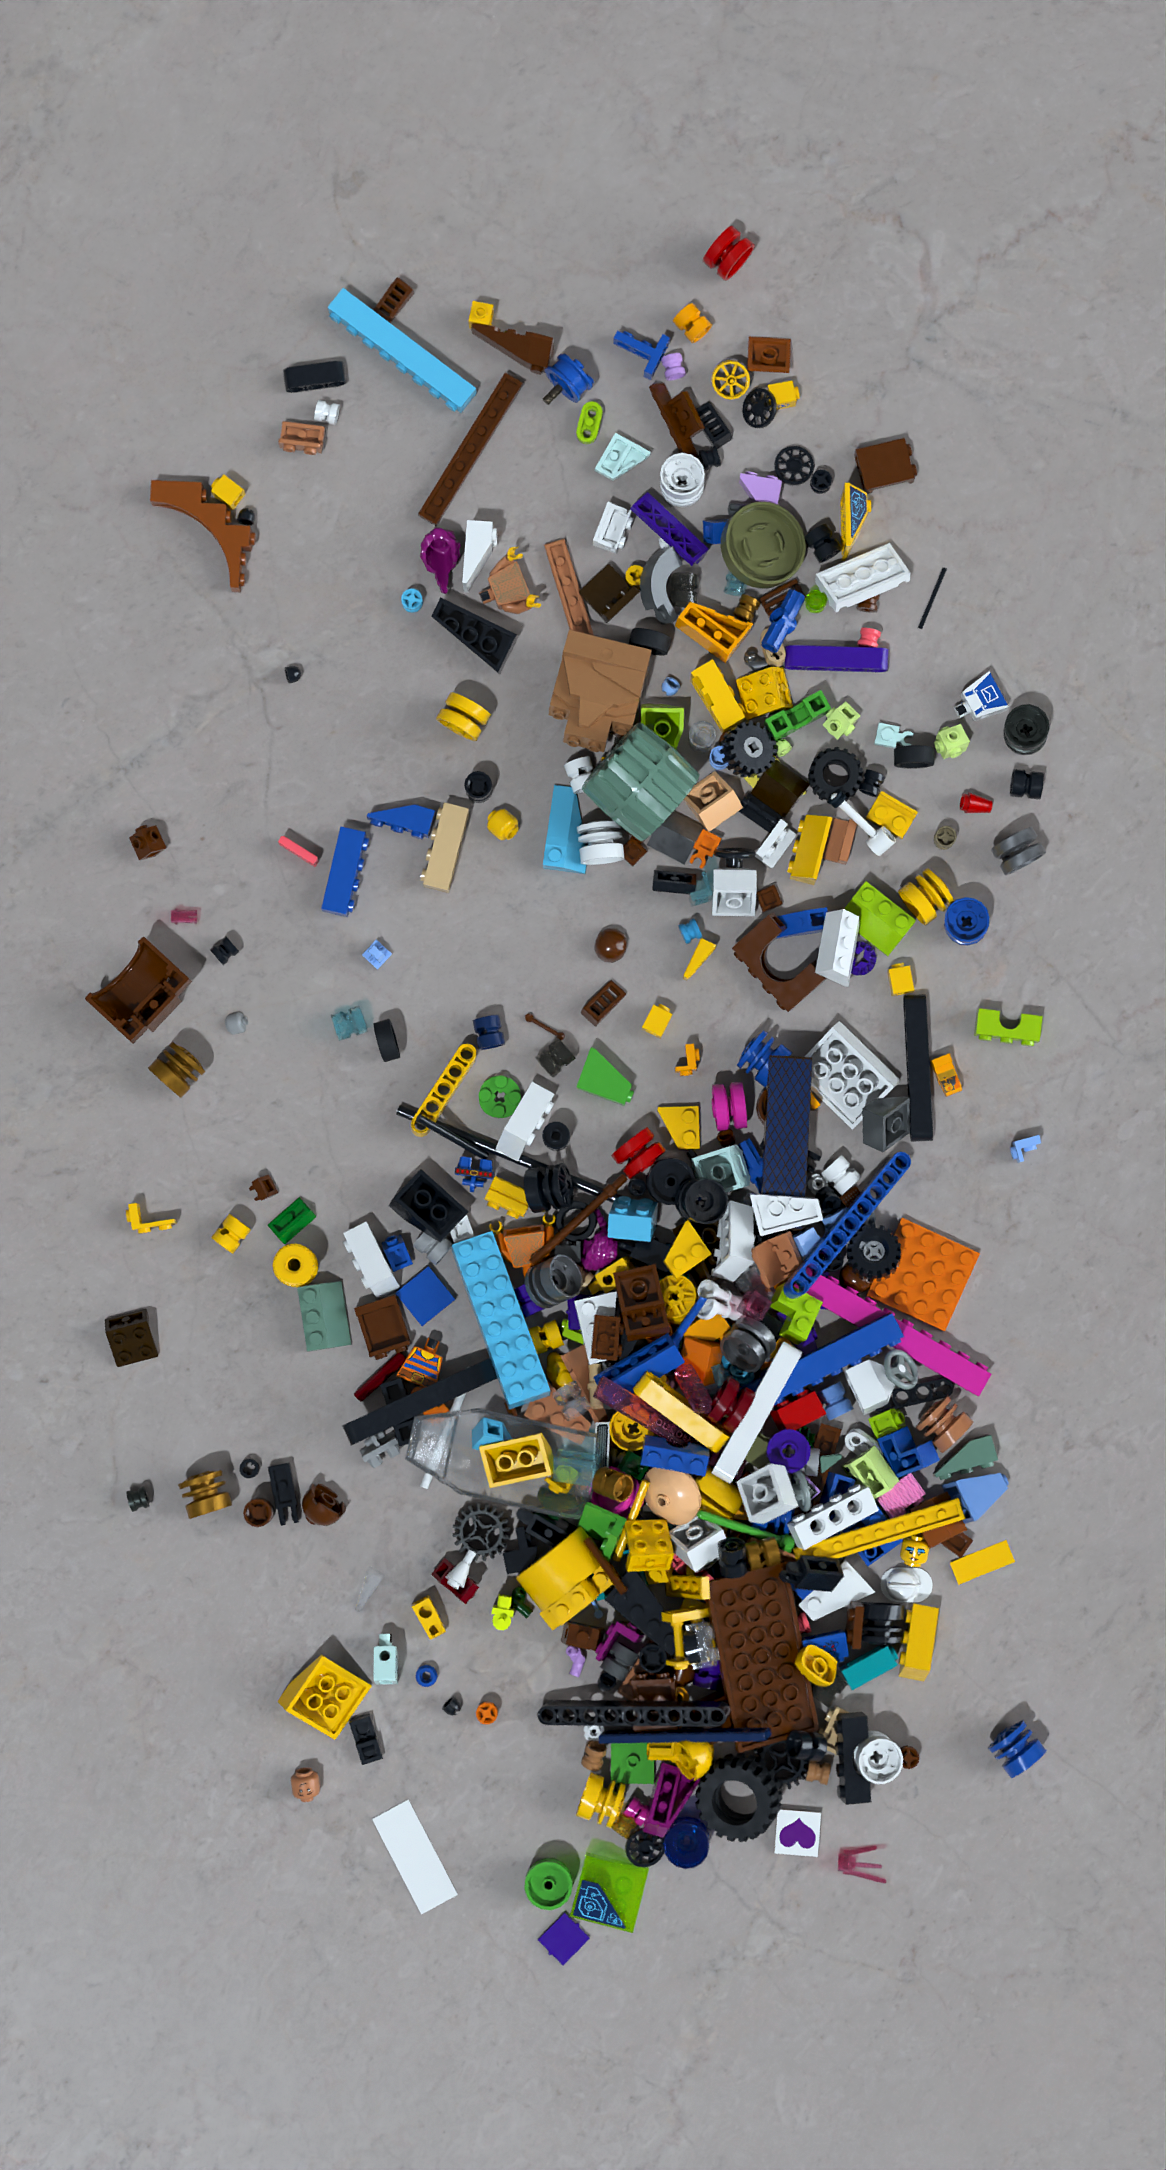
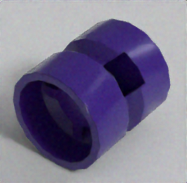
M525 1284L514 1289L517 1300L522 1302L520 1308L525 1318L546 1309L537 1306L530 1299Z
M718 1660L702 1662V1666L696 1665L699 1671L695 1672L692 1684L720 1691L722 1678L720 1677Z

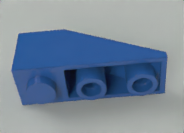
M409 805L368 813L367 819L374 826L383 827L384 824L390 826V830L403 833L404 830L410 832L412 837L423 839V837L429 838L436 812L422 806Z
M827 907L777 916L787 929L776 939L823 932L825 915L828 912Z

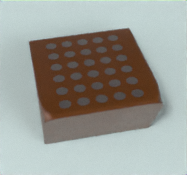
M854 1186L839 1197L845 1208L849 1207L860 1191ZM857 1205L858 1210L862 1208L860 1205Z

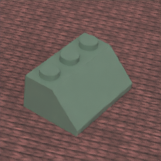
M342 1281L297 1287L307 1351L351 1345Z

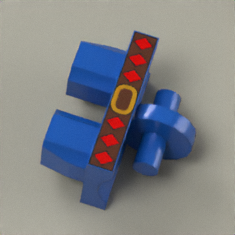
M461 1156L458 1168L455 1167L454 1174L471 1177V1179H463L462 1185L470 1186V1192L474 1193L475 1187L484 1186V1181H478L476 1178L494 1179L492 1160L480 1159L479 1170L471 1169L472 1158Z

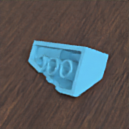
M554 785L543 869L585 874L586 865L581 864L579 849L585 847L586 843L578 842V837L584 834L577 833V827L582 825L577 794L573 793L571 787Z

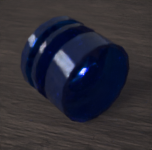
M691 1816L677 1818L664 1837L663 1845L666 1857L676 1867L683 1869L695 1868L700 1865L707 1857L710 1846L709 1831L705 1824ZM685 1836H689V1839L693 1840L689 1842V1845L685 1844Z

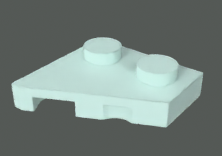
M615 433L595 467V471L614 481L647 459L651 452Z

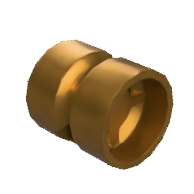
M602 1467L594 1474L592 1488L599 1495L618 1502H624L633 1491V1479L627 1474L617 1472L608 1467Z
M773 1536L761 1539L760 1543L756 1541L746 1543L747 1566L750 1571L762 1569L765 1564L770 1567L781 1563L778 1544Z

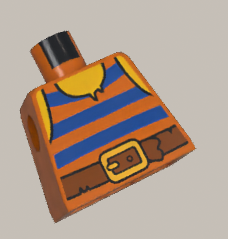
M428 1337L423 1349L414 1346L397 1376L423 1387L438 1382L443 1357L435 1353L440 1342Z

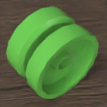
M555 1858L537 1860L530 1866L526 1874L524 1889L527 1898L534 1906L542 1910L560 1908L568 1901L572 1893V1876L568 1867ZM551 1881L553 1886L551 1885L550 1888H546L545 1882Z

